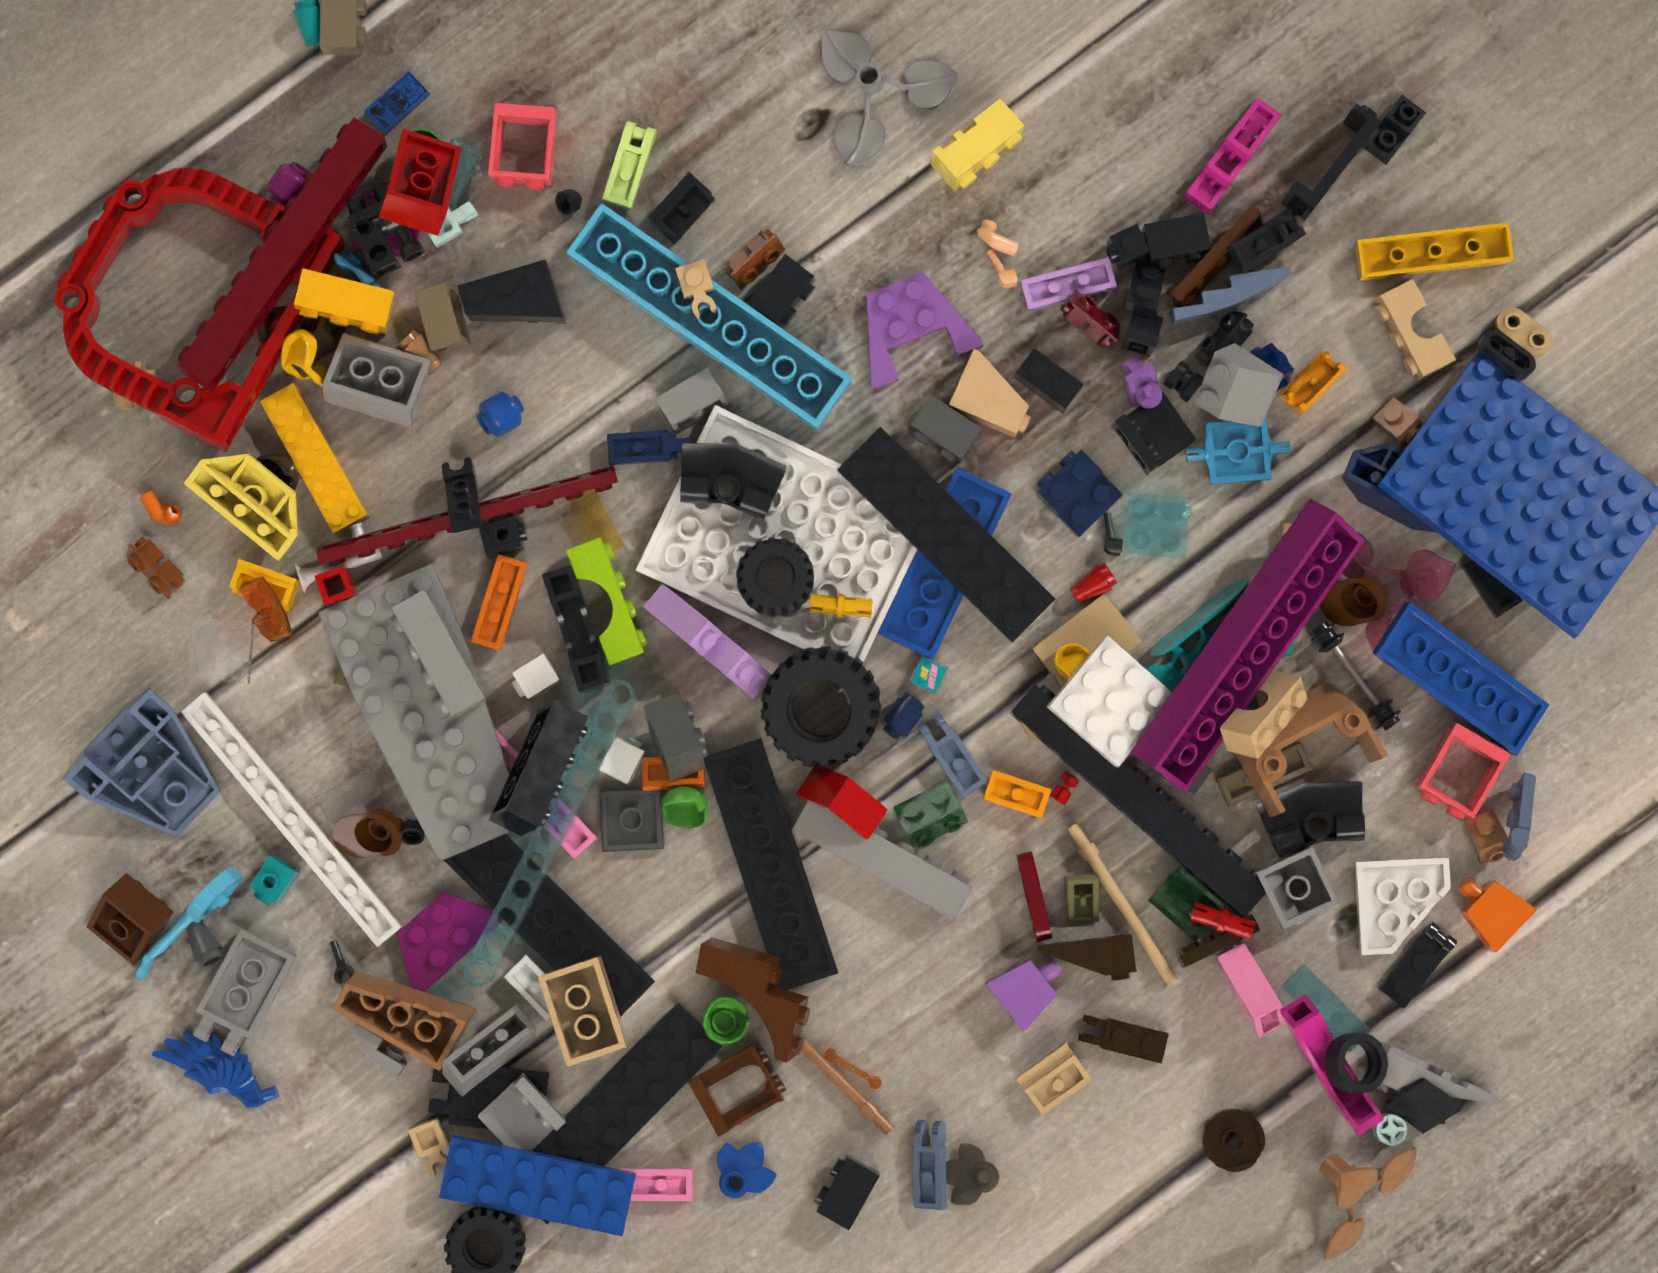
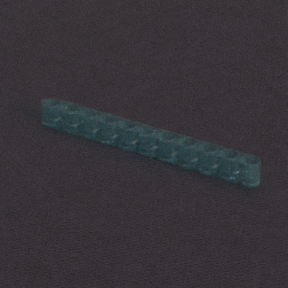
M617 681L613 683L604 696L584 739L575 753L576 757L571 768L565 772L561 780L563 782L561 792L556 799L552 798L548 807L551 810V814L547 823L535 830L465 966L464 978L469 985L474 987L485 986L496 975L598 777L616 737L619 736L636 703L637 692L628 682ZM620 687L628 688L631 694L630 699L625 704H618L614 699V693ZM608 714L613 715L616 719L615 728L609 732L603 731L600 727L601 718ZM591 742H598L602 747V753L597 759H590L586 755V747ZM579 769L584 770L588 776L587 783L582 787H576L571 779L572 774ZM563 797H569L573 802V810L567 815L561 814L557 808L558 801ZM548 825H555L559 830L558 839L552 843L547 842L543 837V831ZM535 852L541 853L545 859L544 866L540 870H534L529 865V858ZM520 880H524L530 885V893L525 898H521L515 893V885ZM505 908L512 909L516 914V920L511 926H507L501 921L500 915ZM490 936H496L501 941L502 946L498 953H491L486 947V941ZM476 964H482L487 969V976L483 981H477L472 976V968Z

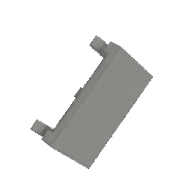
M708 367L655 398L676 435L709 416L715 405L722 408L728 404L723 391Z

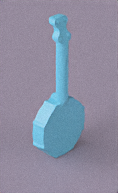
M232 866L214 878L194 898L187 910L149 949L135 975L140 980L145 979L156 956L163 953L191 922L199 923L218 906L223 908L230 901L228 897L239 886L244 876Z

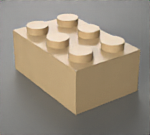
M601 955L538 977L566 1067L626 1048L629 1045Z

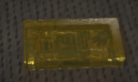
M593 492L569 505L588 542L601 537L604 543L610 541L613 551L625 546L597 492Z

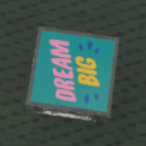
M921 655L908 683L936 696L949 668Z

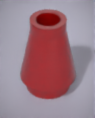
M1104 562L1099 566L1097 564L1093 566L1074 586L1070 587V590L1077 601L1081 603L1086 599L1113 590L1112 586L1117 584V581Z

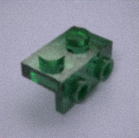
M948 780L893 807L911 846L915 849L931 844L942 835L956 832L968 823L964 810Z
M1178 866L1164 879L1148 900L1194 942L1200 938L1208 927L1190 921L1195 903L1199 902V904L1220 911L1226 908L1217 894L1207 890L1197 881L1192 872L1185 870L1181 866Z

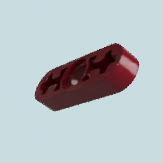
M1032 851L1017 854L1018 867L1036 941L1052 939Z

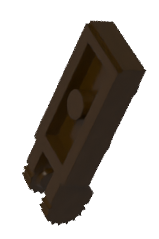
M1084 1014L1083 1022L1092 1026L1105 1027L1103 1039L1094 1037L1091 1034L1079 1033V1041L1101 1046V1049L1162 1064L1169 1033L1111 1018L1106 1020Z

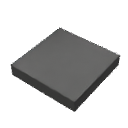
M643 788L600 790L602 852L665 849L663 812L661 811L662 790L643 791Z

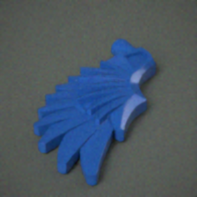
M184 1031L182 1035L189 1044L180 1040L166 1038L164 1043L175 1051L159 1050L152 1053L154 1057L187 1070L188 1072H185L184 1076L200 1083L209 1094L228 1093L237 1097L247 1108L261 1106L265 1102L279 1097L276 1086L261 1090L255 1075H252V1065L248 1062V1055L242 1054L241 1056L240 1047L235 1056L220 1050L223 1042L218 1034H213L212 1040L209 1038L206 1043L193 1036L192 1033Z

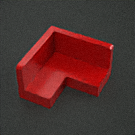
M814 765L796 792V795L800 798L830 810L865 839L870 838L888 811L886 807L850 777L828 768H821L820 765Z

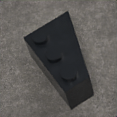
M545 259L457 285L465 314L470 321L556 322L557 324H566L550 268Z

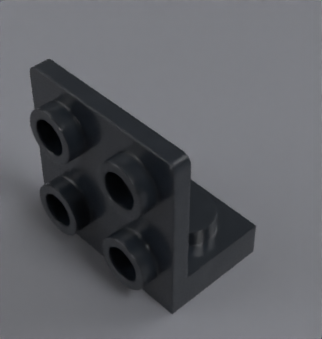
M1163 392L1162 400L1156 407L1144 408L1139 406L1129 414H1124L1112 424L1113 429L1146 475L1196 441L1193 433Z

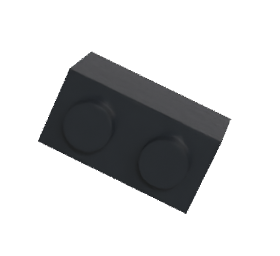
M1204 213L1144 224L1141 229V233L1150 250L1147 256L1148 265L1156 264L1157 268L1175 265V260L1186 259L1188 263L1200 261L1211 250Z
M785 254L748 301V305L779 327L782 323L787 326L797 313L794 308L801 299L805 302L816 287L812 285L815 282L814 275Z
M1035 348L1014 376V379L1062 414L1084 385Z
M847 1154L844 1160L837 1159L830 1172V1175L834 1176L829 1187L822 1186L814 1202L819 1204L817 1213L850 1230L880 1177V1172Z

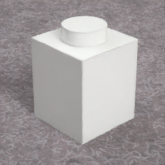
M543 653L512 672L516 680L511 683L521 698L526 695L527 699L533 700L562 682L547 655Z
M627 735L624 740L616 737L600 771L629 785L646 753L640 749L642 743Z

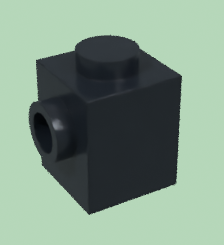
M1138 224L1109 236L1106 243L1107 247H1105L1110 262L1112 264L1116 263L1119 271L1146 259L1150 252Z
M515 517L483 524V527H479L485 554L489 558L497 557L498 554L504 555L525 549L523 541L528 540L524 523L518 524V520Z

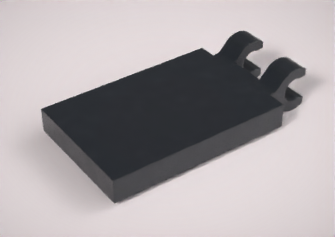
M501 1066L461 1097L444 1077L442 1069L438 1071L434 1068L432 1082L449 1083L447 1100L431 1098L429 1100L428 1113L450 1115L449 1125L488 1129L478 1118V1115L501 1092L524 1073L546 1096L549 1072Z

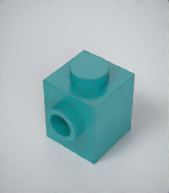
M269 855L249 887L256 891L253 896L267 905L271 902L274 904L281 903L300 874V871L276 855Z

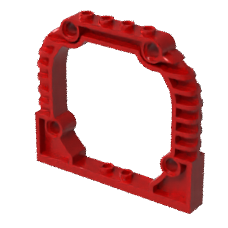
M174 168L160 174H154L142 183L136 180H126L119 185L114 195L110 194L103 205L104 212L99 220H94L90 225L88 239L83 246H79L76 249L72 258V266L68 272H64L57 282L58 289L54 299L57 308L63 315V333L66 347L79 370L96 384L158 415L165 422L226 453L281 358L285 338L291 332L297 330L304 316L299 314L300 310L294 307L297 290L283 315L278 314L271 326V331L273 332L268 341L264 340L259 345L256 352V357L258 358L242 386L229 381L218 385L214 392L206 388H200L197 382L188 377L179 378L173 384L165 382L112 355L99 345L91 330L100 312V300L96 290L133 227L145 226L151 223L165 204L192 202L208 207L259 233L263 243L268 238L267 232L270 226L275 221L279 222L285 214V206L278 202L274 204L216 173L199 168ZM135 194L141 195L138 202L134 204L127 203L130 196ZM331 229L327 231L292 280L295 286L298 287L302 269L329 274L335 264L333 255L335 253L340 254L345 246L341 234ZM80 298L77 306L73 308L66 307L69 299ZM188 390L195 392L194 397L190 401H180L183 392Z

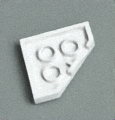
M1449 857L1354 862L1360 955L1393 954L1397 950L1401 942L1421 923L1433 906L1451 889Z

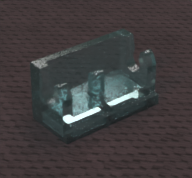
M451 139V144L462 147L449 207L457 209L462 206L482 154L477 147Z

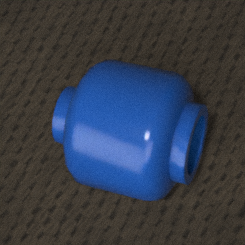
M501 391L479 404V413L476 414V417L486 434L492 433L496 437H500L521 425V412L524 411V408L515 395L511 397L509 394Z

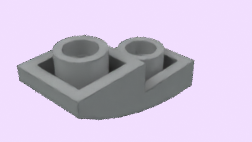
M356 1023L353 1029L367 1052L387 1071L396 1077L401 1075L408 1064L401 1060L403 1055L391 1047H387L386 1050L381 1048L386 1040Z

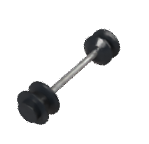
M1327 621L1323 622L1311 631L1314 637L1310 641L1318 640L1320 642L1319 652H1329L1330 650L1335 652L1374 706L1369 709L1367 717H1375L1378 720L1376 729L1383 727L1386 731L1400 721L1397 715L1401 713V710L1393 711L1390 707L1393 699H1383L1380 702L1377 700L1337 646L1342 642L1344 633H1335L1333 628L1336 622L1331 625Z

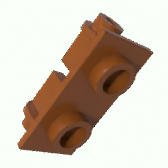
M769 229L765 232L760 231L746 245L752 252L749 256L740 250L725 263L727 267L723 271L730 279L734 280L740 290L747 284L752 283L758 274L769 264L775 262L785 250L777 235L773 234Z
M142 537L134 546L131 543L128 545L126 556L128 557L129 565L136 572L141 571L149 579L148 583L156 593H163L169 599L171 598L173 586L178 589L185 583L184 574L169 559L161 566L157 563L164 557V554L150 539L146 540Z

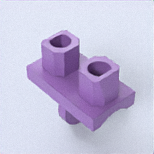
M1137 355L1124 361L1121 364L1125 372L1123 378L1128 401L1132 407L1139 404L1144 408H1153L1160 404L1162 390L1157 383L1156 369L1153 364L1149 362L1144 365Z

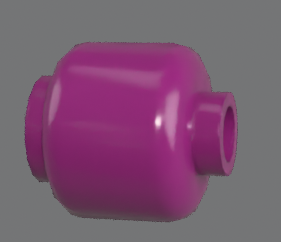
M293 161L291 164H281L268 182V188L273 194L271 197L272 201L286 206L293 196L297 197L303 189L302 183L310 172L302 165Z

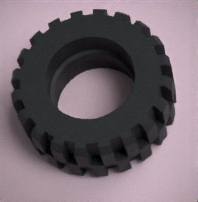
M821 646V648L815 649L810 647L789 656L770 676L761 699L763 701L761 719L765 720V732L767 736H771L775 741L773 743L778 751L782 749L788 754L786 757L793 762L797 759L803 762V766L808 767L820 765L821 768H827L835 763L840 765L847 762L852 756L858 755L872 738L879 723L878 720L881 713L879 699L881 694L879 686L875 685L874 675L870 669L867 671L862 665L863 662L857 657L854 659L849 656L847 651L839 649V651L833 650L830 646ZM816 678L829 679L839 684L847 693L850 701V714L847 722L841 729L828 735H818L807 731L798 723L793 713V698L796 691L805 682Z

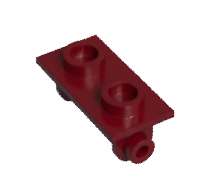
M1074 289L1072 303L1066 301L1060 308V311L1063 312L1062 316L1078 329L1087 322L1089 325L1083 330V333L1098 346L1108 347L1113 340L1118 342L1120 325L1117 319L1112 314L1104 313L1098 308L1095 301L1089 295H1083L1077 289Z

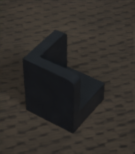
M319 315L317 319H305L299 329L312 333L316 338L317 351L314 361H318L335 351L347 326L331 323L329 318Z

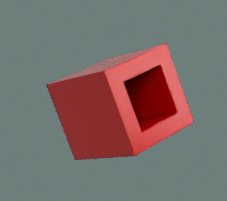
M345 566L315 575L323 603L328 607L358 595L351 571Z

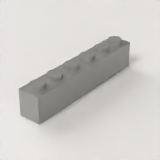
M809 801L806 803L792 829L795 833L956 920L973 888L967 884L970 878L953 870L951 875L940 869L942 866L941 862L928 855L922 860L913 855L915 848L900 840L897 845L886 840L888 833L876 827L870 838L865 839L830 810Z

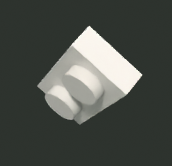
M525 955L504 978L548 1021L551 1017L538 980L539 976L546 973L528 955Z

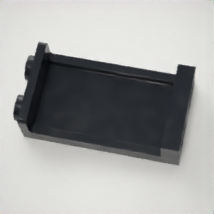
M1355 104L1343 123L1352 129L1356 135L1313 191L1297 180L1281 204L1287 208L1293 207L1297 216L1306 221L1381 121L1376 118L1377 114L1366 105L1361 107L1359 104Z

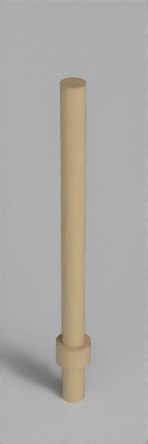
M1078 823L1067 828L1080 849L1078 850L1079 855L1084 862L1088 861L1095 874L1099 875L1100 882L1166 985L1176 981L1177 977L1098 856L1099 850L1094 842H1089Z

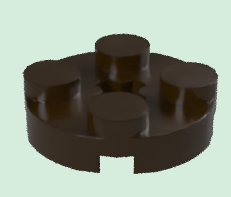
M1237 1108L1223 1109L1216 1112L1204 1124L1201 1138L1203 1150L1207 1158L1219 1168L1229 1172L1244 1171L1252 1167L1257 1162L1261 1152H1263L1265 1147L1263 1128L1246 1111ZM1234 1131L1235 1135H1241L1242 1140L1237 1142V1148L1232 1149L1230 1144H1225V1139L1229 1137L1228 1133Z

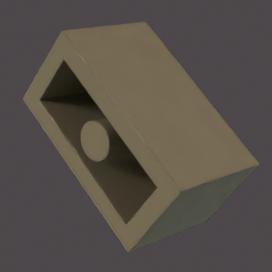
M320 0V48L325 55H361V45H366V29L361 27L362 16H366L367 13L366 0Z

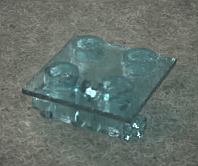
M1129 492L1124 553L1185 559L1188 518H1190L1191 514L1190 498Z

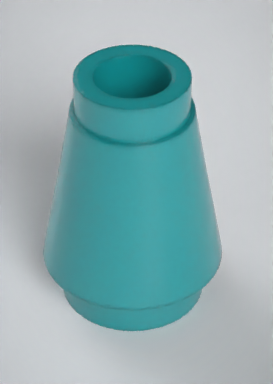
M302 0L295 2L293 14L305 46L320 44L319 1Z

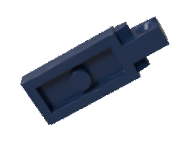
M668 430L607 434L609 465L659 463L678 460V453H682V444L693 443V439L691 437L677 438L676 432H669Z

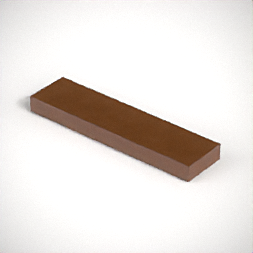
M1252 204L1171 292L1173 303L1177 308L1188 306L1231 259L1226 248L1228 245L1263 224L1261 212Z

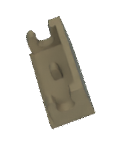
M444 282L415 292L431 351L440 349L443 352L471 344L455 285Z

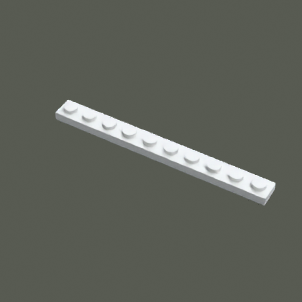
M207 692L202 693L181 711L377 947H380L403 927Z

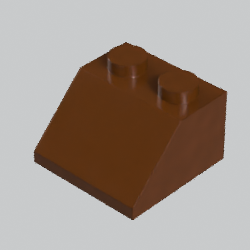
M126 873L103 893L86 927L134 966L165 929L174 911L164 901L158 899L144 888L142 883Z

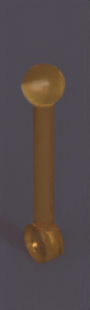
M832 1048L825 1051L824 1055L827 1060H834L869 1082L871 1088L877 1089L881 1086V1080L878 1076L868 1075L839 1057Z

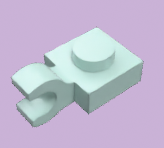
M470 201L454 211H451L448 206L439 235L428 234L438 248L464 233L460 224L471 221L479 215Z

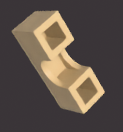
M1414 279L1380 295L1375 300L1377 303L1375 306L1376 313L1382 322H1387L1391 330L1389 333L1390 339L1396 349L1400 348L1406 359L1403 360V363L1410 376L1415 375L1417 381L1456 360L1442 333L1432 338H1421L1414 333L1411 327L1412 317L1427 306Z
M1276 670L1271 672L1256 693L1260 708L1255 710L1236 708L1220 727L1227 751L1256 759L1262 755L1308 700L1301 676Z

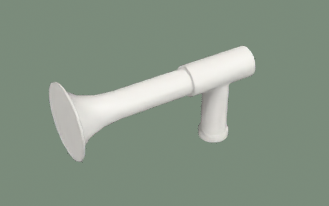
M362 523L349 527L353 537L364 534ZM375 549V554L364 558H358L357 554L346 557L344 563L335 566L324 564L313 568H301L295 563L304 593H306V588L309 584L316 580L315 575L341 566L355 568L382 559L380 549Z

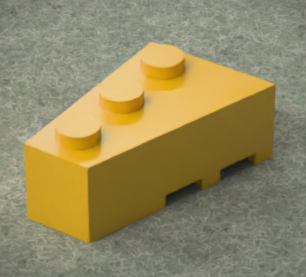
M302 269L294 307L300 310V315L317 319L319 315L329 318L331 323L348 326L350 324L360 327V330L369 333L386 335L394 304V291Z

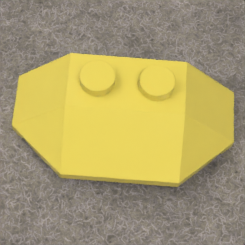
M250 454L202 459L184 482L188 488L277 561L282 559L298 537L296 492Z

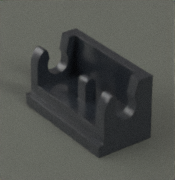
M688 172L648 216L649 221L672 243L676 244L710 207L715 198L707 187L696 179L693 174Z

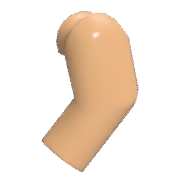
M986 219L983 220L980 228H977L978 237L991 248L1014 256L1018 249V242L994 233L997 229L996 223Z

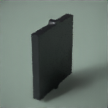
M1421 1078L1407 1088H1401V1092L1385 1101V1106L1423 1134L1438 1124H1445V1120L1461 1111L1460 1104L1424 1078Z

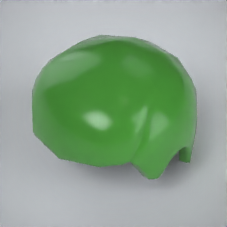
M679 786L670 789L663 797L661 811L665 812V821L668 824L682 828L700 827L707 822L708 801L697 789Z
M719 997L711 1001L705 1008L702 1016V1025L708 1038L719 1044H733L742 1038L749 1025L746 1005L734 997Z

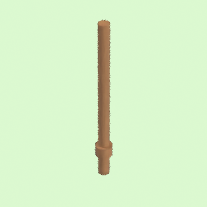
M804 1038L801 1052L859 1108L858 1112L866 1120L869 1118L887 1135L895 1126L878 1110L879 1106L871 1098L867 1099Z

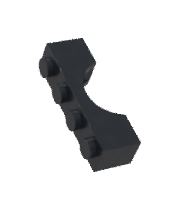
M572 565L542 574L551 605L565 641L578 691L583 694L611 685L582 590Z

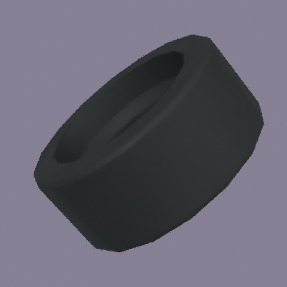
M1366 1033L1341 1034L1332 1040L1327 1048L1324 1060L1326 1074L1331 1083L1339 1090L1347 1093L1372 1092L1381 1085L1386 1077L1388 1068L1387 1053L1381 1042L1374 1036ZM1354 1044H1358L1364 1049L1368 1060L1367 1073L1358 1082L1352 1081L1349 1078L1344 1064L1346 1052Z

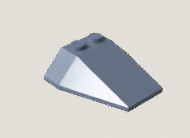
M148 688L124 706L83 749L63 777V780L85 799L177 837L220 793V789L174 709L151 688Z

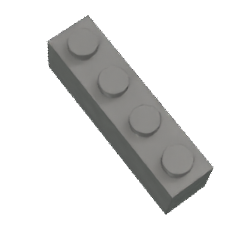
M423 589L391 607L395 614L391 617V620L399 633H406L410 641L406 644V647L413 659H420L425 667L421 674L429 687L435 685L440 694L436 700L444 714L450 712L451 716L456 718L488 700L426 590Z

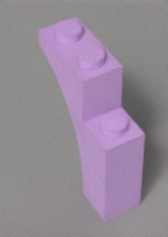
M662 583L643 607L749 697L754 699L765 688L771 674L708 619Z

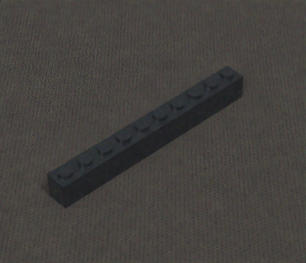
M1035 684L1009 714L1019 723L1022 722L1044 745L1236 914L1245 918L1266 894L1256 874L1257 871L1251 869L1248 872L1241 866L1240 863L1243 859L1230 848L1224 851L1216 844L1220 839L1206 827L1203 831L1200 830L1193 823L1196 818L1183 807L1180 810L1175 808L1170 803L1173 798L1161 787L1155 790L1147 783L1150 778L1137 766L1132 770L1124 762L1119 767L1112 765L1047 708V705L1056 695L1045 685L1039 688Z

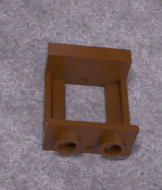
M752 1044L688 1081L718 1137L764 1109L784 1100L782 1092L786 1091V1088L778 1074L772 1076L767 1065L771 1061L763 1047L757 1049L755 1044ZM749 1065L760 1067L767 1079L765 1089L760 1094L722 1114L708 1087L743 1067Z

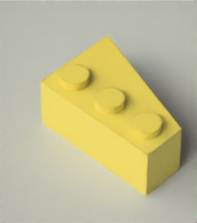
M1001 99L972 120L973 123L962 132L959 130L953 134V140L943 149L938 146L932 151L931 166L954 192L960 186L965 189L971 185L977 178L975 173L982 167L989 169L999 160L1000 156L998 154L1007 147L1010 150L1022 140L1021 134L1023 133L1024 124Z

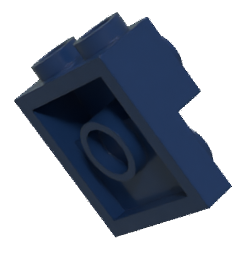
M1082 450L1077 454L1070 451L1059 462L1063 467L1055 475L1049 472L1038 482L1037 485L1041 489L1036 493V496L1078 538L1123 495Z

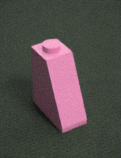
M1245 943L1238 946L1234 944L1225 948L1221 955L1217 957L1219 967L1257 1037L1260 1038L1286 1024L1279 1011L1282 1009L1281 1002Z

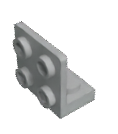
M524 1073L516 1078L478 1115V1118L503 1145L529 1151L537 1146L552 1130L555 1129L557 1131L566 1123L562 1113Z

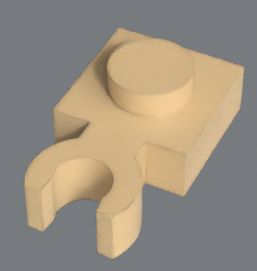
M702 259L675 268L684 298L694 297L692 310L695 317H700L698 307L703 303L710 306L712 313L716 312L715 302L706 295L707 292L713 291L714 287L705 260Z
M439 1117L411 1126L408 1129L418 1158L427 1156L429 1159L427 1171L431 1177L437 1173L434 1163L442 1162L446 1166L448 1157L442 1153V1150L449 1147V1143Z

